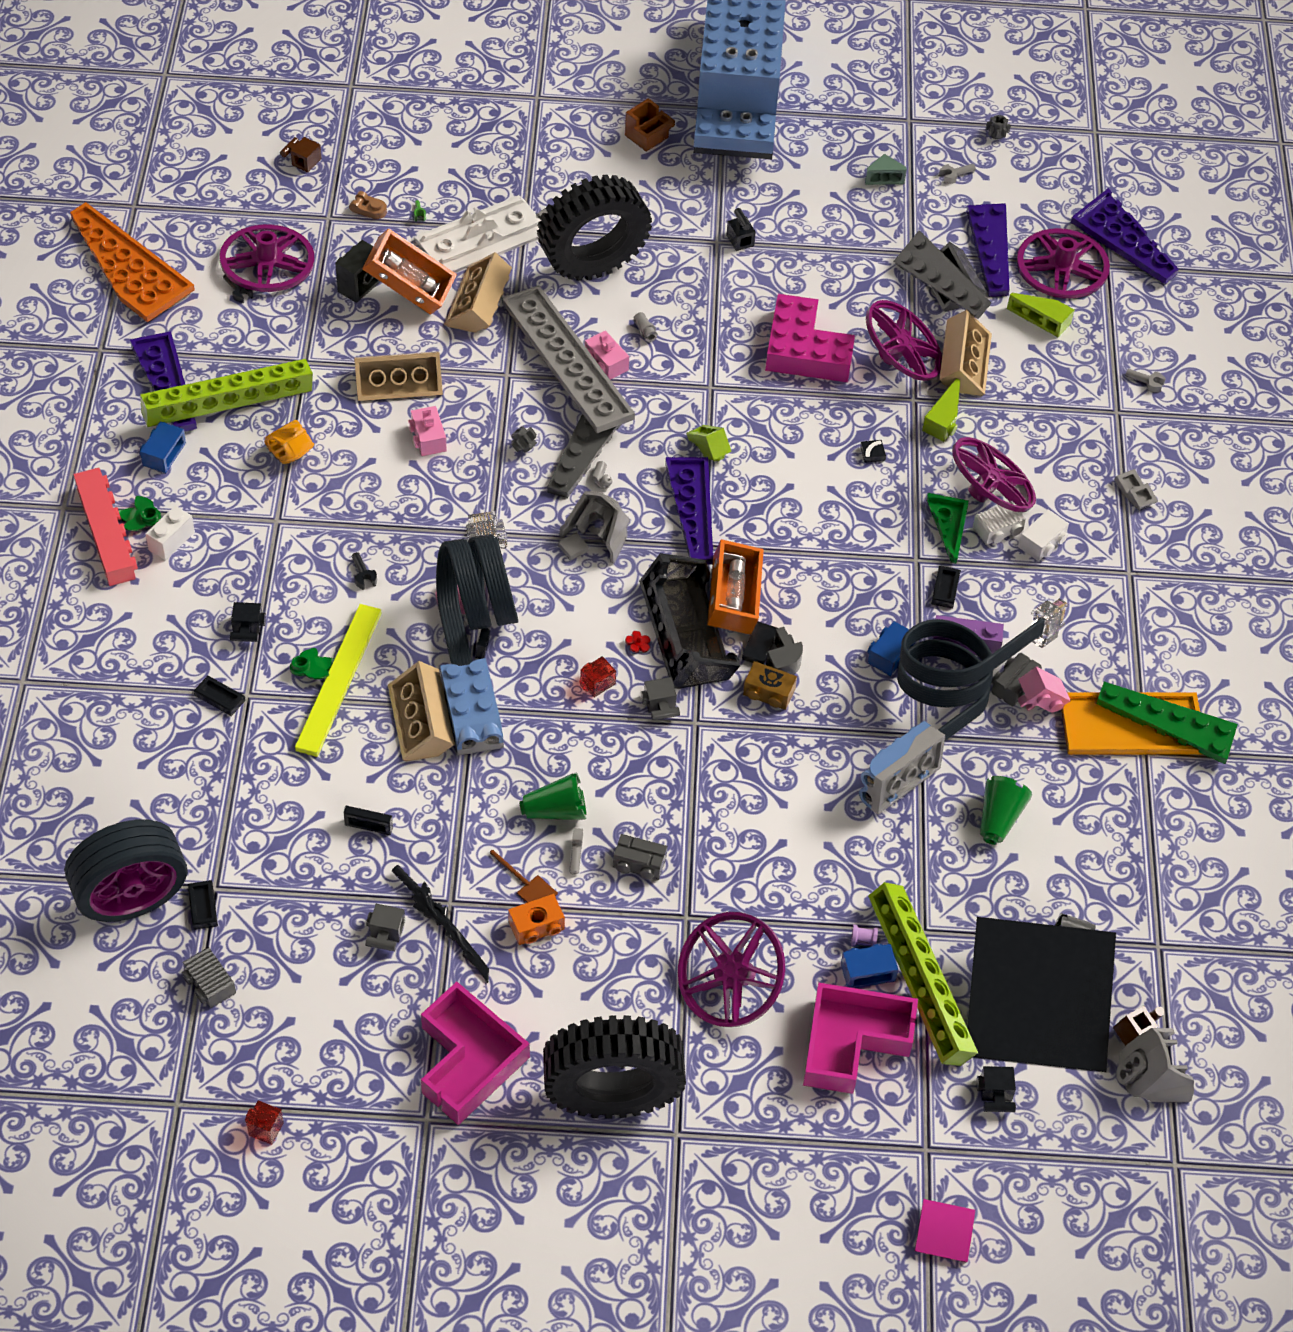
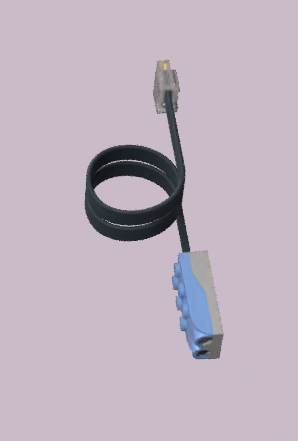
M495 511L468 515L469 524L466 525L467 540L462 538L444 541L439 548L437 557V602L451 664L440 665V673L457 755L504 748L501 720L486 658L472 661L458 598L459 589L465 615L471 630L490 628L492 624L485 596V579L497 625L501 626L519 622L501 549L507 548V534L503 519H497Z
M1060 598L1054 603L1046 600L1031 612L1033 615L1032 625L993 654L983 639L975 632L953 621L943 619L926 620L909 629L901 642L897 675L898 684L904 693L920 703L944 708L959 707L975 700L977 701L938 730L923 721L919 725L913 726L901 738L895 739L886 749L880 750L872 759L870 767L861 773V780L865 785L859 790L862 802L879 815L941 768L944 741L980 716L987 707L993 670L1031 642L1044 648L1058 637L1059 629L1065 625L1063 621L1068 603ZM926 637H946L958 641L967 646L968 648H970L981 659V661L966 648L950 641L932 639L918 642L913 646L911 645L916 641ZM930 656L943 657L953 660L965 668L958 670L938 669L917 660ZM907 673H908L909 675H911L913 678H915V679H917V680H919V681H921V682H923V683H926V684H929V685H933V686H939V687H960V686H965V685L972 684V683H974V682H976V681H979V682H977L976 684H974V685H972V686H970V687L963 688V689H958V690H939V689H933V688H930V687H927V686H924V685L919 684L918 682H916V681H914L912 678H910V677L907 675Z

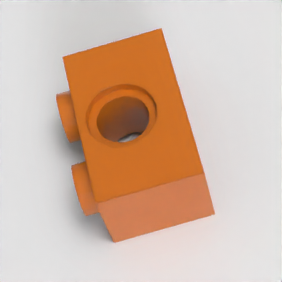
M554 894L508 909V922L518 945L531 944L539 938L548 935L554 936L565 930V916ZM535 920H540V921H542V922H540V923H535V922H533V921H535Z

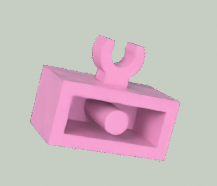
M606 330L585 340L586 349L610 380L629 371V355Z
M436 406L411 410V420H408L410 433L414 432L415 434L413 436L414 446L419 448L421 456L446 452V435Z
M1038 667L1033 668L1018 679L1025 694L1017 700L1020 706H1026L1028 711L1037 705L1054 713L1060 711L1064 705L1071 701L1061 679Z

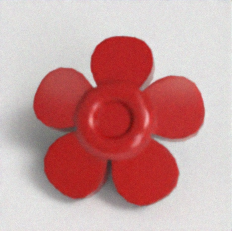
M633 631L631 636H626L625 643L631 645L630 650L637 653L639 649L641 652H647L650 649L648 645L651 641L650 637L647 635L641 636L639 631Z

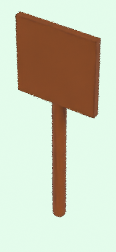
M494 850L490 851L493 857L525 884L517 894L527 903L551 894L558 895V892L539 875L529 882Z

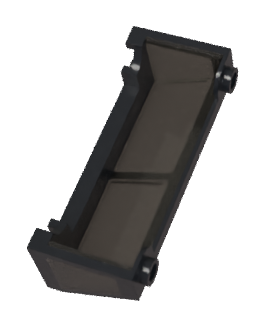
M660 553L639 582L668 677H672L674 688L678 689L729 680L740 667V663L735 653L730 652L726 655L718 627L707 625L709 600L704 586L710 579V571L706 560Z

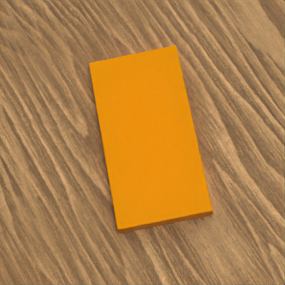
M1067 692L1071 701L1064 705L1061 713L1068 755H1203L1198 752L1199 749L1189 744L1184 746L1177 742L1178 739L1168 734L1163 736L1149 725L1142 726L1129 718H1125L1096 704L1100 692ZM1139 692L1200 712L1197 692Z

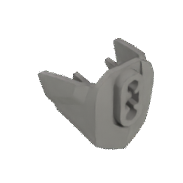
M585 491L565 523L560 527L559 536L565 537L575 526L584 534L591 522L601 518L604 521V525L598 536L603 540L602 543L607 545L610 552V562L615 563L627 539V528L630 519L622 511L619 503L604 493Z
M1150 1028L1128 1043L1121 1051L1117 1068V1079L1119 1083L1126 1086L1127 1092L1132 1096L1141 1097L1151 1102L1173 1103L1192 1101L1194 1079L1192 1076L1185 1074L1188 1069L1187 1065H1171L1167 1047L1178 1043L1177 1040H1167L1170 1035L1175 1033L1173 1028Z

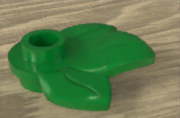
M143 496L135 497V507L119 510L121 519L126 522L124 528L128 531H139L144 527H153L161 519V513L154 507L153 501Z
M311 648L301 652L299 656L292 659L290 672L296 676H306L310 679H324L329 676L328 671L335 658L318 656L317 649Z

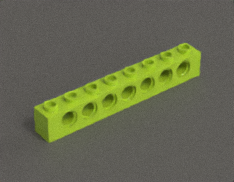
M301 359L140 394L141 414L147 427L158 425L160 421L170 423L312 391L313 373L307 360Z
M884 882L868 895L888 943L892 946L895 959L913 998L918 999L917 1009L941 1063L962 1066L978 1054V1051L904 887Z

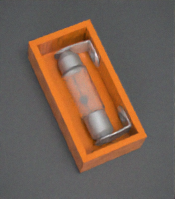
M389 228L377 238L362 268L430 315L442 307L457 276L456 273Z
M723 539L720 540L713 555L707 625L744 634H752L759 620L764 549Z

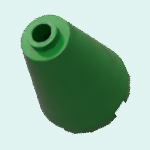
M572 773L523 795V800L519 801L521 814H526L528 819L585 820V815H587L583 790H581L580 786L578 787V784L581 783L578 773Z
M992 776L991 780L989 778L986 780L980 835L986 843L996 845L1003 842L1031 800L1032 792L1027 786L1023 784L1021 788L1016 785V780L1004 776Z

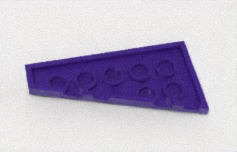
M1109 188L1072 216L1071 224L1166 285L1178 274L1179 268L1165 253L1160 252L1157 248L1158 244L1146 236L1147 232L1131 213L1126 212L1122 208V203L1118 199L1115 200Z

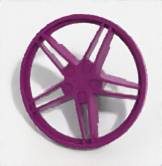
M271 224L254 225L233 233L226 239L220 250V265L224 274L235 284L259 292L282 291L300 284L310 275L315 261L312 245L303 235L293 229ZM267 230L287 233V235H285L284 237L281 236L277 239V236L274 232ZM254 231H261L256 235L253 233ZM240 236L252 250L226 258L229 246ZM299 240L307 250L308 262L299 261L298 258L284 253ZM258 266V283L239 277L231 269ZM274 266L299 273L290 280L270 284ZM263 269H268L266 284H262Z
M1053 228L1036 232L1024 240L1017 254V267L1023 279L1034 289L1057 298H1080L1096 292L1106 282L1110 270L1109 258L1102 246L1091 237L1070 229ZM1051 234L1070 235V236H1074V237L1080 238V239H1082L1083 241L1079 243V242H1077L1075 239H1073V238H1071V237H1062V238H1060V239L1058 240V242H1057L1056 239H1055V238L1052 239L1050 235H1051ZM1038 239L1048 255L1024 260L1026 248L1031 242ZM1092 247L1098 251L1102 258L1103 272L1079 260ZM1055 270V289L1038 282L1028 271ZM1070 273L1095 281L1094 284L1083 289L1066 290ZM1059 274L1065 275L1062 290H1058Z
M888 300L876 301L868 308L866 312V326L873 343L879 350L881 359L885 363L893 365L903 374L920 381L932 380L940 373L942 363L940 347L927 326L915 314L904 306ZM880 308H887L898 312L899 319L897 323L881 311ZM872 317L878 322L877 325L890 337V340L881 344L874 331ZM912 323L922 332L928 343L911 336ZM904 356L909 367L913 368L915 372L905 368L898 360ZM920 356L934 358L935 365L931 373H927Z
M970 437L960 438L953 445L952 455L954 461L964 477L971 483L968 491L977 501L985 502L987 499H990L999 506L1015 512H1027L1035 505L1036 494L1032 484L1022 470L998 449L981 440ZM974 446L979 454L976 456L960 447ZM994 457L1003 462L1010 470L999 469ZM965 466L979 474L977 479L969 473ZM1016 485H1023L1027 493V501L1015 488ZM997 489L1009 502L1013 501L1015 505L998 498L992 493Z
M724 912L704 920L692 931L685 941L678 961V983L686 1004L699 1018L720 1027L744 1026L763 1016L778 998L785 978V957L778 937L765 922L742 912ZM729 920H741L751 923V927L733 952L711 928L718 923ZM756 927H758L757 931L755 932L748 946L746 947L744 953H742L741 950L744 948L748 940L751 938V934L753 933V931L756 929ZM705 931H707L722 951L720 955L717 954L712 944L706 938ZM763 933L767 935L774 947L777 957V975L755 967L749 962L760 944L759 940ZM701 936L717 962V967L687 980L689 956L693 946ZM756 973L775 979V985L754 980ZM714 975V980L689 988L690 984ZM723 985L725 1019L716 1018L705 1012L696 1003L692 994ZM753 985L773 989L768 999L759 1009L748 1016L739 1018V1009L742 1004V986ZM733 989L732 1020H730V990Z

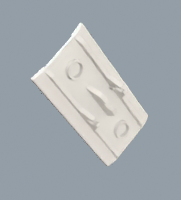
M518 195L482 210L474 207L475 212L472 214L467 210L462 218L414 236V241L422 247L426 254L456 273L494 252L501 255L538 240V222L541 220L527 202Z

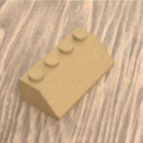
M496 252L467 267L445 321L447 327L476 333L482 329H487L492 324V317L498 309V302L504 294L503 289L510 278L509 274L512 269Z
M968 310L947 319L939 380L949 388L957 378L960 380L959 393L983 396L986 390L992 334Z
M439 351L354 357L358 401L443 395Z
M418 661L388 684L402 759L406 762L438 757L455 745L439 669Z

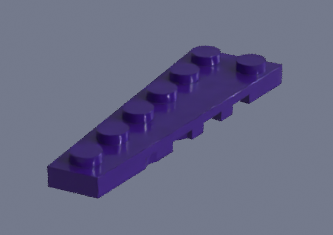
M1006 203L967 205L966 212L988 297L1009 296Z
M171 331L130 339L131 348L154 391L186 385ZM195 417L170 422L171 425L182 428L184 431L197 429Z
M666 457L665 466L688 555L690 558L706 560L707 565H713L708 457Z

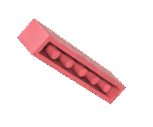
M99 467L75 473L76 488L109 586L135 580L134 570L138 569L135 557H130L129 553H132L129 540L124 541L123 537L126 536V531L123 523H118L121 517L118 507L113 508L112 504H115L112 491H107V488H110L107 475L102 476Z

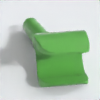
M416 200L414 221L417 222L418 216H422L425 221L426 211L421 208L420 201Z

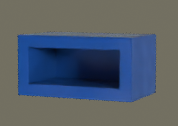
M160 421L156 429L154 428L151 431L147 442L140 448L139 455L141 456L142 465L166 474L186 444L184 429Z
M893 621L889 627H884L878 641H873L867 650L869 654L868 664L891 676L899 667L901 642L909 629L896 621Z
M875 944L863 949L851 948L842 954L841 968L847 987L861 988L896 982L898 966L891 944Z

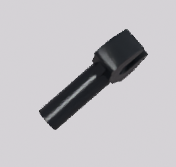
M224 274L223 279L234 289L232 294L235 301L244 303L242 294H247L251 299L253 298V290L235 284Z
M353 553L351 557L358 570V574L354 576L356 586L365 590L364 580L369 579L375 587L377 584L376 571L367 570L360 553Z

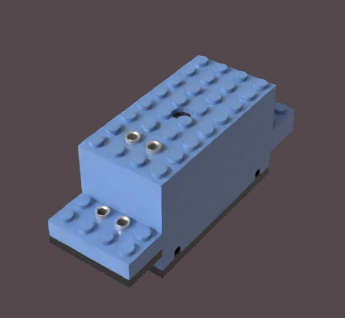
M707 0L693 153L772 160L786 0Z

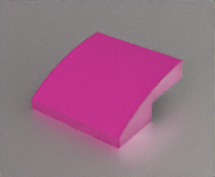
M923 1199L915 1252L968 1262L975 1210Z

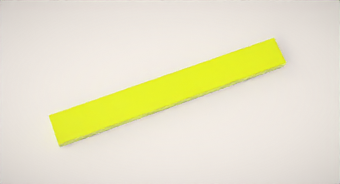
M359 604L330 668L329 676L325 679L295 745L296 752L318 757L380 619L381 609Z

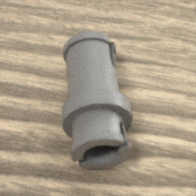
M643 312L635 314L633 321L638 326L640 335L647 342L656 340V335L658 334L655 326L648 321Z

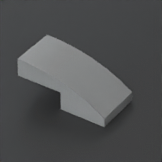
M1135 469L1115 477L1114 480L1122 493L1138 510L1158 502L1149 484H1143Z

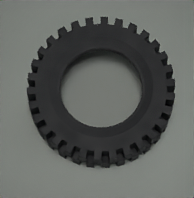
M602 175L600 180L598 176H592V181L590 182L585 178L581 180L582 184L579 186L576 183L572 184V190L567 191L564 189L561 191L563 196L561 198L555 196L552 199L554 205L548 204L545 208L548 213H542V221L538 222V242L554 270L560 273L562 277L567 276L571 280L575 277L577 281H582L584 276L586 280H592L593 275L599 278L602 277L603 272L609 275L613 273L612 268H622L621 263L624 261L629 263L632 260L630 256L632 254L636 256L639 253L638 247L643 248L646 244L643 239L649 238L650 234L648 231L652 229L650 211L635 186L630 181L627 182L623 177L619 179L617 175H612L611 178L608 175ZM604 215H618L621 217L616 226L597 241L586 245L572 246L577 232L589 221Z
M611 1015L608 1020H603L601 1016L594 1017V1022H589L585 1019L580 1021L579 1026L572 1023L568 1025V1030L564 1028L558 1030V1035L553 1034L550 1036V1041H546L543 1048L544 1090L546 1097L550 1098L552 1104H557L559 1109L566 1108V1112L571 1114L578 1111V1116L585 1117L587 1114H591V1118H598L600 1115H605V1119H612L613 1115H619V1118H627V1114L630 1113L633 1116H639L641 1111L651 1113L654 1112L653 1107L661 1109L665 1107V1103L671 1104L674 1102V1098H679L681 1091L683 1092L685 1089L684 1047L681 1036L676 1034V1030L673 1028L668 1029V1025L664 1023L658 1025L657 1020L651 1019L645 1022V1017L639 1016L636 1020H631L629 1015H624L623 1019H617L616 1015ZM609 1066H629L636 1068L620 1072L592 1071L595 1069Z

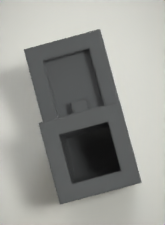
M785 627L777 628L774 639L777 648L767 651L766 665L795 675L801 666L802 642L794 643L792 635H788Z

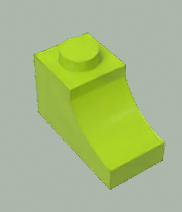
M702 425L686 433L688 440L699 448L703 457H708V459L714 462L724 459L726 454L732 452L725 430L722 427Z

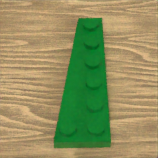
M1105 681L1096 703L1142 726L1149 725L1163 736L1168 734L1178 739L1177 742L1184 746L1189 744L1199 749V753L1223 764L1227 762L1238 725Z

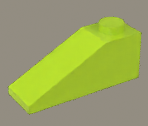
M1011 293L1009 295L1007 305L1009 311L1056 337H1059L1071 325L1075 309L1058 300Z
M956 378L924 418L922 431L943 442L949 435L953 436L958 427L956 420L960 390L959 379Z

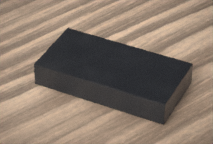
M939 566L931 602L932 605L953 609L961 570Z
M758 621L742 654V660L764 664L767 659V651L771 650L774 643L777 627Z
M209 675L194 690V696L231 717L246 701L244 695Z
M345 806L343 812L345 826L391 835L393 830L392 815Z
M212 880L189 883L188 892L193 930L218 926Z

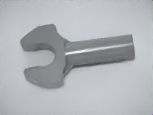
M947 164L942 166L939 176H944V183L953 184L956 183L957 176L974 172L976 167L974 164H969L954 169Z
M1128 368L1125 375L1126 377L1146 383L1147 390L1150 392H1161L1162 385H1164L1166 380L1161 373L1156 371L1149 376Z
M580 828L573 829L570 862L571 874H579L583 843V829Z

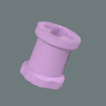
M853 924L851 946H873L877 944L878 928H858L857 925Z

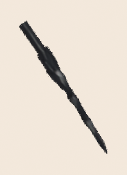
M396 865L392 872L414 894L412 898L416 904L413 907L422 912L425 917L436 921L437 926L442 925L447 930L446 936L457 942L463 950L462 956L477 968L488 983L489 967L449 920L448 907H442L441 903L437 904L432 900L431 890L425 881L421 887L418 886L399 865Z

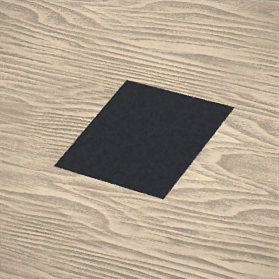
M977 917L967 1026L978 1051V1054L974 1057L1106 1072L1116 932Z

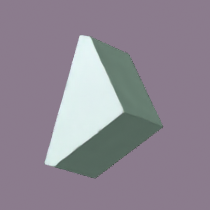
M883 154L867 167L865 185L905 184L907 168L888 155Z

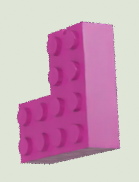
M778 294L765 371L848 383L855 335L816 330L815 322L819 299Z
M455 982L421 1013L422 1029L450 1052L421 1079L422 1094L437 1107L442 1106V1112L459 1125L530 1058V1043L458 982Z
M818 982L803 1086L853 1094L861 1049L909 1057L914 1039L918 999Z

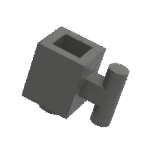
M672 677L644 681L641 701L643 705H647L652 720L680 716L679 707H676L677 694Z
M376 903L374 911L369 912L366 926L370 927L371 937L367 936L365 946L395 952L397 942L400 941L405 925V909Z

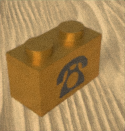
M754 661L744 682L743 695L752 700L770 704L772 707L786 710L796 689L797 676Z

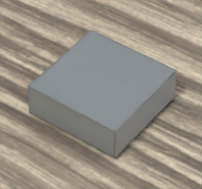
M577 532L558 541V547L570 561L589 551V546Z

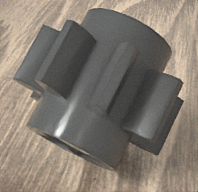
M1002 115L990 117V121L986 124V130H989L988 135L993 139L1005 138L1006 134L1010 132L1011 125L1008 124V119Z
M521 426L511 435L514 439L511 441V445L517 452L523 450L526 453L537 444L534 440L537 434L531 427L526 430L524 426Z

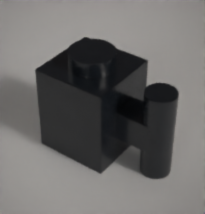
M736 208L734 214L737 218L727 221L726 236L734 249L739 251L754 246L756 231L741 208Z
M233 603L231 616L233 632H230V641L258 642L261 627L266 625V613L262 612L261 603Z
M983 1066L981 1075L976 1078L977 1091H981L982 1101H993L984 1102V1112L1015 1113L1016 1103L1005 1102L1012 1101L1016 1091L1014 1067Z

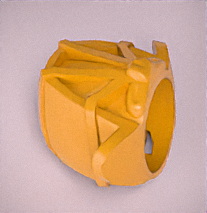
M293 420L264 437V442L269 452L282 464L297 461L314 447V443L298 420Z

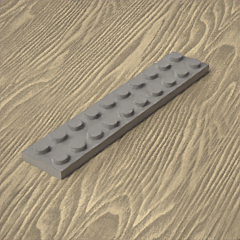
M539 285L502 298L503 306L596 433L635 420L634 411Z

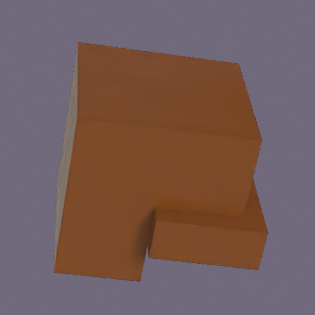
M648 98L626 112L625 136L647 152L669 138V130L675 126V120L661 110L659 112V105Z

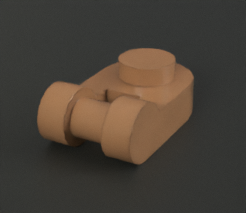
M359 191L355 196V200L349 205V209L352 212L372 219H381L387 214L386 203L380 199L368 196L364 191Z

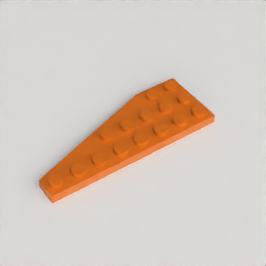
M87 202L70 212L73 222L119 300L146 322L151 321L195 290L192 282Z

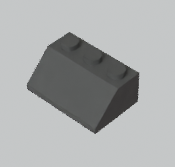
M951 242L947 243L940 251L985 295L987 292L964 251ZM932 289L943 311L961 308Z

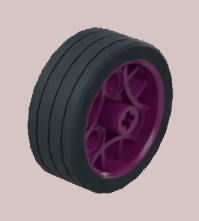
M149 819L123 821L93 833L71 852L64 868L65 877L77 909L83 916L102 922L129 920L157 909L179 891L188 874L186 861L173 831L162 822Z

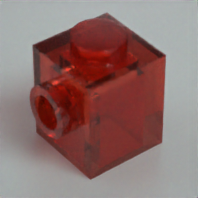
M601 656L592 663L585 664L580 670V685L585 692H589L595 698L616 684V670Z
M259 1100L254 1108L248 1110L245 1117L249 1136L273 1145L284 1124L281 1109Z

